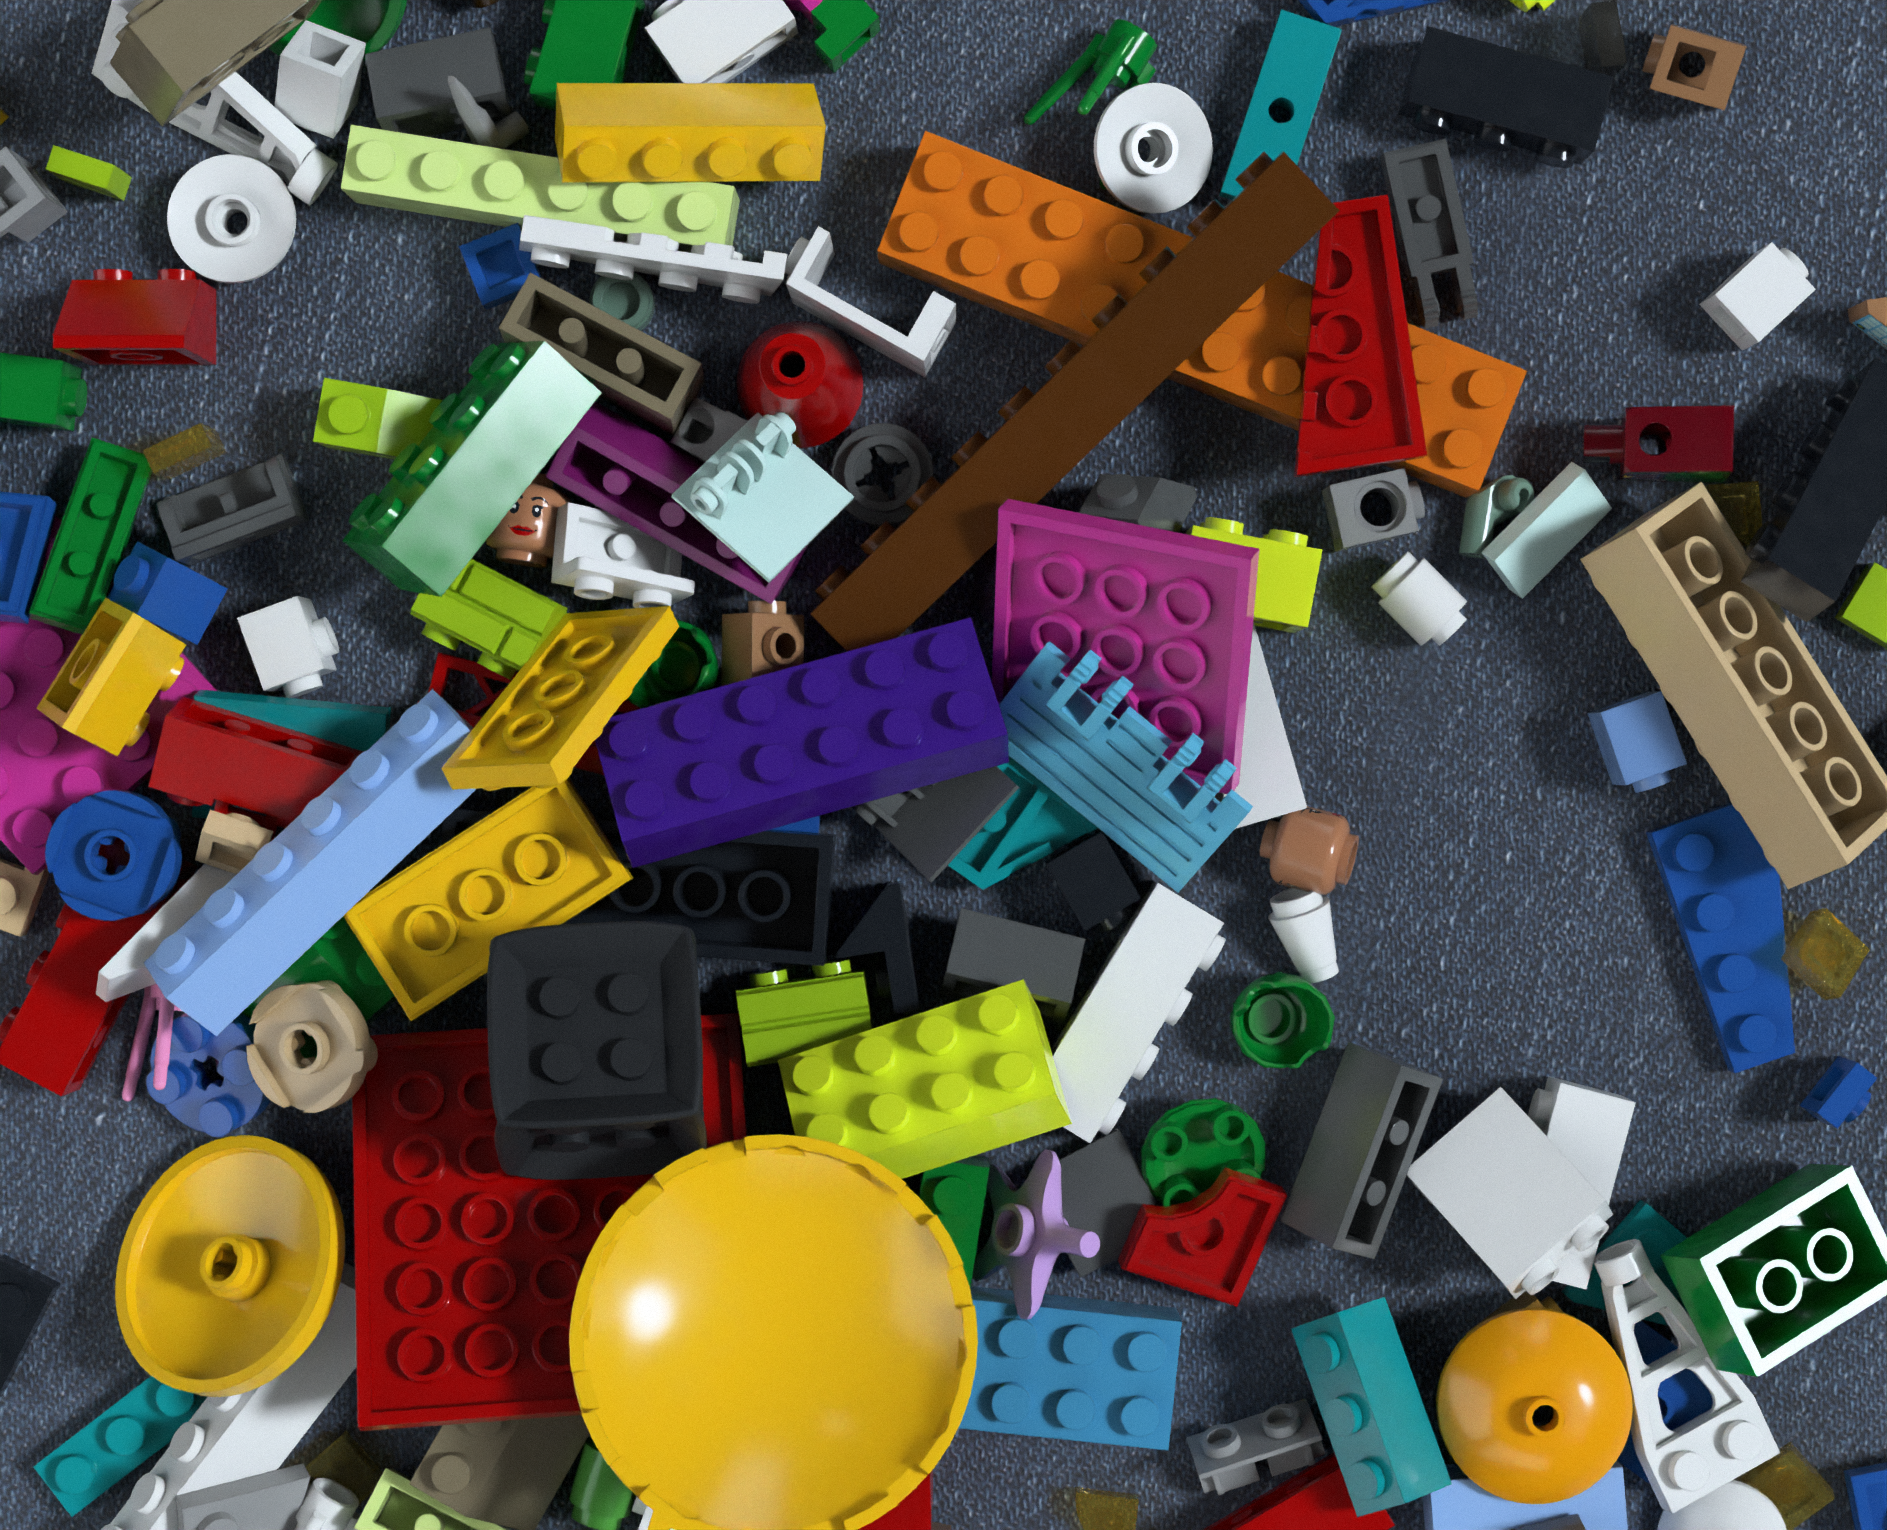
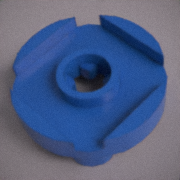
M106 790L95 793L94 795L86 796L78 803L70 805L55 820L49 832L45 849L48 872L53 873L55 884L62 891L59 894L66 904L82 915L97 920L116 921L149 913L168 896L178 879L182 863L181 832L175 820L167 816L161 806L141 794L124 790ZM118 837L125 842L124 850L130 854L128 865H119L115 873H110L106 870L107 859L98 855L99 848L102 844L113 845Z
M186 1013L173 1019L166 1086L163 1090H156L153 1087L155 1039L150 1058L152 1071L148 1074L146 1080L150 1096L156 1102L164 1104L168 1111L186 1126L207 1133L212 1137H222L259 1116L267 1108L271 1100L265 1096L256 1084L247 1062L246 1046L254 1044L253 1033L256 1023L249 1025L251 1019L241 1013L216 1036ZM214 1057L219 1062L217 1072L224 1077V1080L213 1081L209 1078L204 1070L203 1062Z

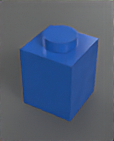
M137 541L131 554L118 566L114 576V585L107 598L142 618L198 645L228 588Z

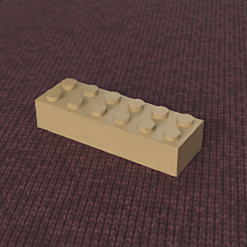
M1700 482L1648 511L1580 560L1590 574L1595 588L1603 595L1624 628L1629 642L1638 650L1660 685L1663 696L1672 704L1694 739L1699 753L1707 760L1728 793L1733 807L1741 814L1759 842L1767 861L1776 869L1787 889H1790L1848 865L1887 829V775L1780 605L1741 582L1751 563V559L1745 554L1746 551L1705 486Z

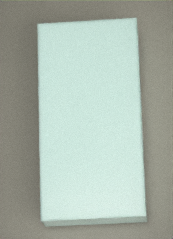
M1571 462L1481 553L1508 589L1523 599L1612 507L1587 471Z

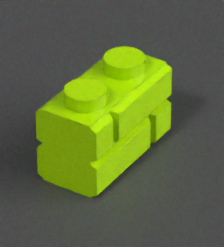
M471 559L442 597L419 593L410 614L426 622L421 632L424 636L456 651L460 641H463L482 651L477 663L512 680L516 670L520 671L567 613L568 608Z
M850 959L827 961L824 966L812 965L813 976L788 979L786 968L748 974L750 985L739 987L736 990L747 1066L778 1063L779 1059L873 1029L874 1024L865 968L851 970Z

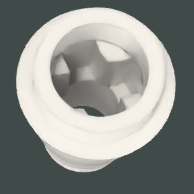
M1294 888L1287 889L1273 896L1270 899L1273 912L1268 916V919L1300 976L1309 983L1321 982L1335 976L1339 969L1336 963L1337 956L1330 899L1314 891L1306 892Z

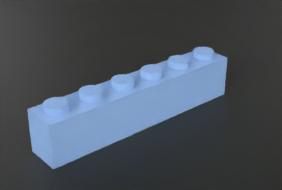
M433 689L417 704L408 708L389 731L370 749L361 753L353 761L351 767L320 796L311 800L303 812L274 840L260 848L255 857L223 888L215 891L208 898L205 905L179 930L164 939L157 950L144 962L165 998L211 1033L218 1036L476 790H452L441 769L473 727Z

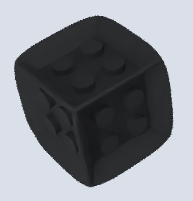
M653 921L562 924L515 930L496 936L491 940L487 973L489 1074L492 1102L497 1120L494 1136L495 1148L501 1168L506 1174L544 1180L591 1179L655 1174L677 1159L701 1148H707L703 1111V1048L696 938L689 927Z

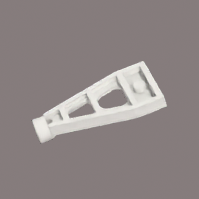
M112 0L91 74L102 80L104 85L117 96L128 98L149 112L110 64L120 44L115 36L129 23L125 18L126 15L143 0ZM237 72L210 91L211 97L207 106L194 103L169 122L233 155L247 156L264 163L287 183V189L290 193L309 206L323 192L338 166L337 162L316 149L317 145ZM229 105L265 136L264 139L225 120Z
M1637 1239L1623 1241L1598 1253L1593 1264L1602 1281L1601 1287L1614 1351L1625 1368L1631 1387L1633 1413L1630 1429L1635 1452L1661 1508L1673 1514L1780 1454V1451L1754 1395L1736 1373L1715 1369L1689 1314L1654 1272L1641 1241ZM1633 1281L1630 1285L1623 1286V1284ZM1655 1312H1659L1677 1338L1678 1348L1646 1365L1637 1344L1634 1326L1635 1323ZM1683 1369H1689L1698 1376L1710 1391L1713 1399L1712 1408L1671 1431L1665 1426L1662 1419L1658 1400V1388L1665 1379Z

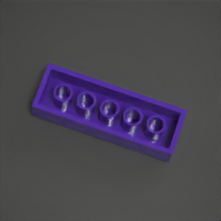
M971 617L616 715L610 718L604 726L602 734L595 740L621 840L632 868L1009 763L1008 732Z

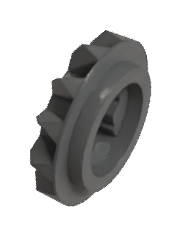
M888 423L871 424L853 432L839 447L832 465V478L854 496V499L845 509L855 518L875 526L882 525L886 520L890 524L902 523L913 512L905 502L934 475L930 454L922 441L909 430ZM873 449H876L878 457L883 458L887 466L909 464V467L902 469L901 474L893 478L895 487L893 493L896 498L890 501L887 492L883 493L879 485L868 487L866 484L858 488L856 486L857 483L865 480L864 477L873 472L871 464L873 458L870 453Z

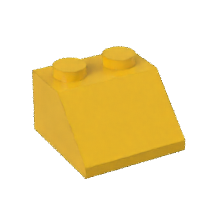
M105 598L37 706V709L67 731L118 757L124 745L128 747L133 746L144 733L150 719V714L146 710L158 690L167 691L178 678L184 665V659L180 655L186 644L136 613Z

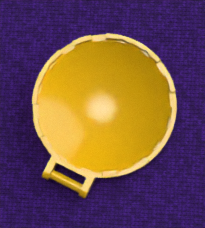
M782 1134L747 1136L744 1139L724 1142L705 1149L701 1148L677 1159L655 1173L654 1177L639 1188L624 1205H621L601 1231L587 1257L578 1281L572 1306L569 1333L570 1367L581 1415L593 1442L608 1466H610L623 1484L653 1510L648 1530H670V1528L675 1530H858L895 1508L915 1490L935 1468L949 1447L965 1413L976 1370L978 1335L975 1305H973L970 1286L963 1268V1261L952 1238L938 1216L934 1215L920 1197L906 1186V1182L880 1163L852 1149L815 1138Z

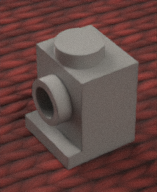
M5 146L0 150V238L9 232L29 243L68 211L31 163Z

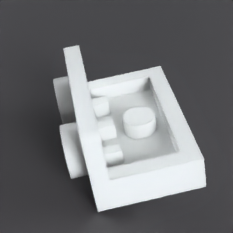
M570 502L557 509L551 583L574 587V594L586 599L605 600L613 596L633 600L634 608L671 607L672 604L694 595L695 581L680 578L682 554L605 510Z

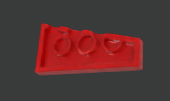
M1388 194L1334 202L1333 204L1340 211L1317 232L1294 477L1420 459L1427 456Z

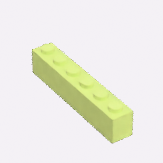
M357 125L350 126L341 189L354 202L504 227L519 223L522 228L524 215L608 227L615 231L614 240L627 242V235L629 233L643 232L664 235L679 243L678 251L691 253L693 245H705V242L733 246L740 203L735 186L713 182L562 183L559 160L556 157Z

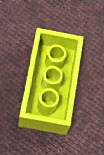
M1024 979L778 1060L795 1136L824 1140L857 1151L880 1163L901 1179L1072 1124L1041 1013Z

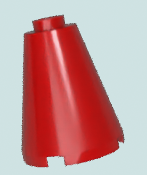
M792 321L768 329L748 347L740 362L737 373L738 400L747 420L749 421L757 412L762 417L766 414L774 416L777 412L787 414L796 425V431L792 434V443L798 448L808 449L839 435L850 426L861 405L863 375L855 352L838 333L818 323ZM805 367L802 374L797 377L789 378L785 376L793 368Z

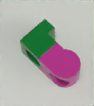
M783 0L789 9L801 11L822 34L814 41L816 53L833 73L841 68L881 31L879 16L864 0Z

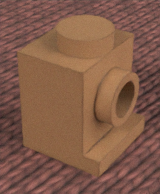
M1671 24L1667 37L1654 34L1642 71L1654 74L1649 89L1725 110L1746 50V44ZM1688 52H1698L1705 60V68L1697 76H1686L1680 70V59Z
M748 601V613L722 614L721 686L804 664V615L786 614L785 601H774L772 604L766 601Z

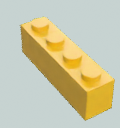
M557 83L555 142L562 183L820 181L826 124L814 83Z

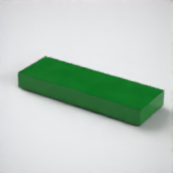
M91 439L29 612L30 619L81 635L84 633L100 605L111 591L115 572L120 565L155 466V457L99 439Z

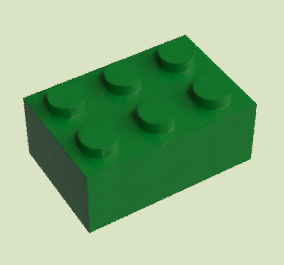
M1808 1164L1660 1255L1715 1369L1719 1371L1758 1377L1887 1295V1237L1853 1167L1849 1165Z

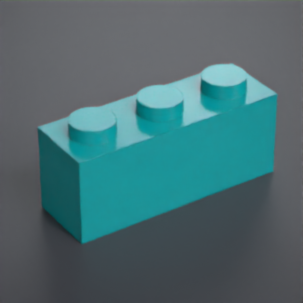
M1385 1297L1291 1328L1357 1517L1408 1503L1452 1484Z

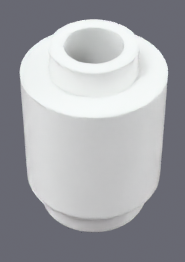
M1409 551L1401 556L1372 585V588L1382 597L1378 604L1420 646L1431 638L1440 646L1467 620L1459 612L1467 600L1425 558L1418 561Z

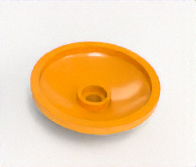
M1520 1308L1506 1311L1490 1317L1475 1326L1458 1342L1449 1355L1440 1375L1436 1397V1413L1440 1433L1447 1450L1459 1468L1474 1483L1489 1493L1509 1501L1525 1504H1547L1562 1501L1582 1493L1602 1479L1617 1461L1625 1446L1633 1413L1629 1379L1621 1360L1610 1344L1585 1322L1566 1313L1545 1308ZM1542 1405L1551 1406L1553 1408L1552 1420L1543 1426L1533 1424L1532 1416L1534 1411Z

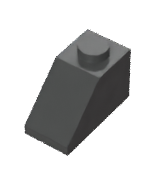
M1100 474L1079 513L1179 533L1197 498V494L1193 486L1164 478L1130 476L1127 474Z

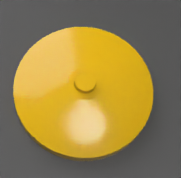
M239 1135L217 1139L194 1149L175 1162L161 1175L141 1201L128 1226L119 1254L115 1279L116 1311L120 1329L130 1352L146 1372L161 1383L178 1390L206 1397H228L246 1393L270 1382L287 1370L305 1352L321 1330L330 1313L340 1286L344 1267L345 1229L343 1215L335 1191L325 1174L307 1156L291 1147L264 1137Z

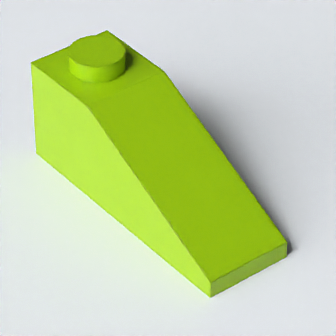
M324 378L313 442L330 449L395 460L408 445L412 443L419 445L433 428V425L429 423L431 414L443 400L381 387Z

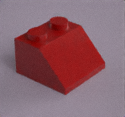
M94 270L93 280L71 281L53 333V349L88 365H216V289L202 280H196V272L192 270H157V280H133V272L128 270Z

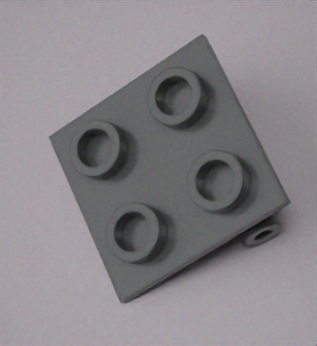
M997 766L859 804L853 809L870 825H874L932 883L1019 787Z

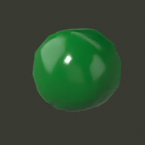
M676 619L679 628L662 649L660 657L650 665L634 686L633 692L628 698L631 704L641 709L716 687L719 674L718 659L712 642L703 630L688 622Z
M1278 972L1255 979L1240 993L1233 1003V1010L1230 1013V1029L1240 1051L1263 1068L1289 1067L1291 1069H1298L1315 1052L1319 1050L1325 1051L1328 1048L1332 1039L1335 1016L1326 996L1301 976Z

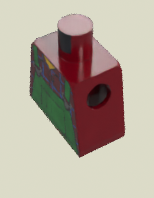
M1735 406L1627 407L1622 415V425H1584L1583 463L1620 464V480L1723 483L1733 472ZM1643 435L1658 436L1665 445V452L1662 454L1645 453L1640 447L1639 438Z

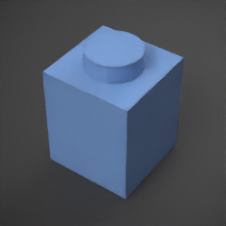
M1661 691L1646 692L1587 713L1612 785L1632 784L1635 793L1643 792L1671 782L1672 778L1669 770L1687 764Z

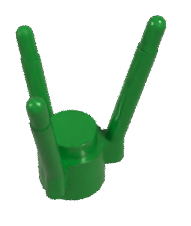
M1122 19L1114 20L1105 36L1097 33L1086 51L1025 114V124H1034L1094 62L1093 70L1097 76L1077 106V111L1080 115L1089 113L1109 83L1119 88H1125L1129 81L1132 83L1131 87L1149 83L1156 72V69L1148 63L1157 49L1155 40L1131 22ZM1100 179V182H1099L1100 187H1101L1103 190H1107L1106 187L1104 186V184L1102 183L1101 179Z

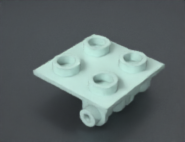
M757 412L671 496L769 583L854 499L850 492L792 443V434L796 431V425L787 414L777 412L774 416L766 414L763 417Z

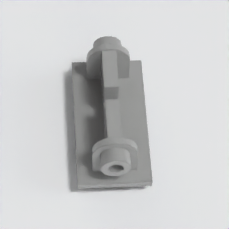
M1307 1399L1290 1404H1279L1263 1413L1229 1424L1214 1425L1204 1432L1186 1437L1204 1493L1217 1490L1218 1496L1224 1494V1492L1260 1481L1255 1466L1257 1461L1266 1459L1273 1477L1306 1465H1314V1457L1325 1454L1321 1441L1322 1437Z

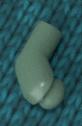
M1505 475L1496 478L1480 488L1479 492L1468 497L1465 506L1459 555L1486 559L1481 552L1493 541L1495 526L1522 512L1534 500V489L1528 480L1517 478L1513 475Z

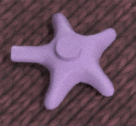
M1047 1149L1039 1155L1028 1178L1019 1190L1003 1170L994 1164L990 1165L987 1189L994 1213L992 1232L986 1245L975 1259L972 1275L974 1281L977 1282L987 1279L1001 1268L1006 1267L1012 1282L1017 1313L1021 1319L1026 1320L1032 1319L1040 1308L1054 1263L1060 1253L1091 1258L1097 1254L1100 1248V1239L1096 1233L1069 1227L1067 1220L1063 1217L1061 1164L1056 1152Z

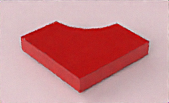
M1225 1167L1213 1185L1191 1201L1168 1207L1142 1204L1119 1255L1118 1262L1123 1270L1237 1307L1286 1200L1287 1194L1282 1186Z

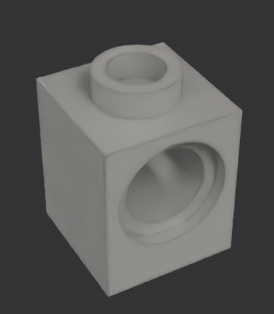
M1405 468L1332 484L1322 490L1335 552L1410 536L1419 531L1417 519L1425 517L1424 502L1419 484L1416 480L1408 482ZM1366 493H1379L1389 501L1392 512L1390 520L1385 526L1371 525L1363 518L1360 504Z

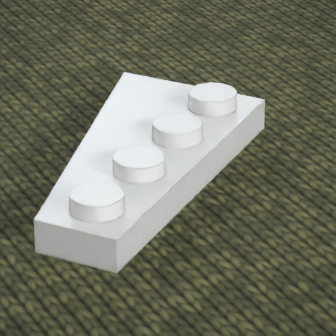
M524 215L519 250L532 252L530 261L543 266L569 268L571 259L596 264L594 273L608 278L633 280L634 271L659 276L658 285L668 289L696 292L697 283L722 287L723 298L753 304L760 302L761 295L771 297L784 279L787 254L764 251L763 263L743 261V255L734 251L735 248L731 245L705 242V245H693L691 253L678 251L679 243L664 235L643 232L629 233L627 235V242L614 240L615 231L608 227Z

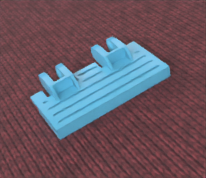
M1049 641L999 704L1008 732L1009 756L1179 893L1253 808L1250 803L1232 789L1221 802L1215 798V795L1226 784L1237 768L1225 759L1221 764L1214 766L1204 779V784L1200 786L1182 770L1185 767H1189L1201 753V747L1204 744L1201 738L1192 733L1174 756L1168 760L1162 754L1173 741L1130 706L1119 719L1111 714L1134 684L1122 675L1119 680H1114L1101 696L1102 701L1100 703L1096 702L1079 687L1081 684H1086L1097 671L1098 663L1102 658L1090 649L1070 675L1066 677L1060 671L1071 658Z

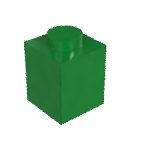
M0 352V422L74 431L75 419L83 415L87 402V384L84 379H81L82 369L63 360Z

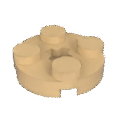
M331 980L298 982L279 987L267 994L253 1011L249 1025L256 1023L253 1033L254 1044L246 1046L249 1069L256 1084L265 1096L283 1108L293 1106L299 1110H305L302 1113H317L337 1107L355 1095L363 1084L366 1073L376 1065L378 1058L377 1046L373 1039L370 1038L368 1026L360 1009L343 992L342 988ZM303 1031L309 1036L312 1035L316 1041V1058L313 1056L305 1059L301 1054L300 1049L306 1043L302 1035Z

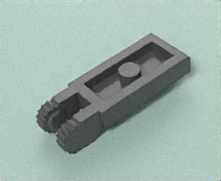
M1446 139L1382 153L1380 160L1407 280H1412L1413 296L1421 325L1424 329L1439 326L1440 308L1435 296L1431 276L1451 272L1454 304L1461 319L1466 320L1477 317L1478 302L1470 269L1474 261Z

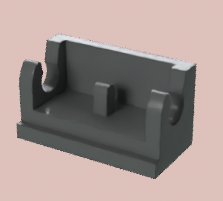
M490 27L365 54L376 119L382 130L427 137L465 129L448 85V76H454L467 88L477 105L487 111L493 122H498L513 113L501 54H497L494 35Z
M283 454L157 502L159 514L171 543V550L175 561L189 565L197 564L310 521L286 456Z
M961 908L940 994L965 999L1024 979L1040 1010L1042 1019L1063 1024L1072 1003L1086 939Z

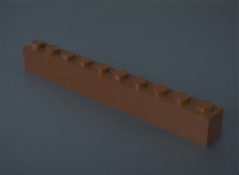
M1265 151L1262 152L1235 179L1243 188L1235 198L1225 207L1214 199L1187 226L1195 235L1193 239L1177 254L1166 246L1139 273L1147 283L1129 301L1118 293L1091 320L1099 330L1081 348L1071 339L1048 361L1044 367L1052 376L1035 393L1024 385L1000 408L997 413L1005 422L988 439L978 430L954 453L951 458L959 467L942 484L932 475L905 502L913 512L899 526L894 528L886 520L862 543L860 548L868 556L857 567L849 572L841 564L817 587L815 592L822 601L811 612V615L846 651L899 637L997 542L998 509L1008 499L1036 504L1340 211L1284 151L1273 160Z

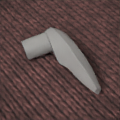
M448 76V85L455 105L473 144L504 149L529 134L526 122L516 111L494 124L487 111L477 105L467 88L454 76Z

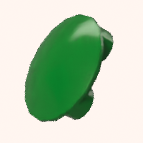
M1216 1098L1193 1099L1167 1110L1150 1128L1141 1149V1173L1151 1194L1164 1207L1193 1200L1213 1185L1225 1167L1261 1179V1174L1265 1168V1141L1256 1121L1238 1105Z

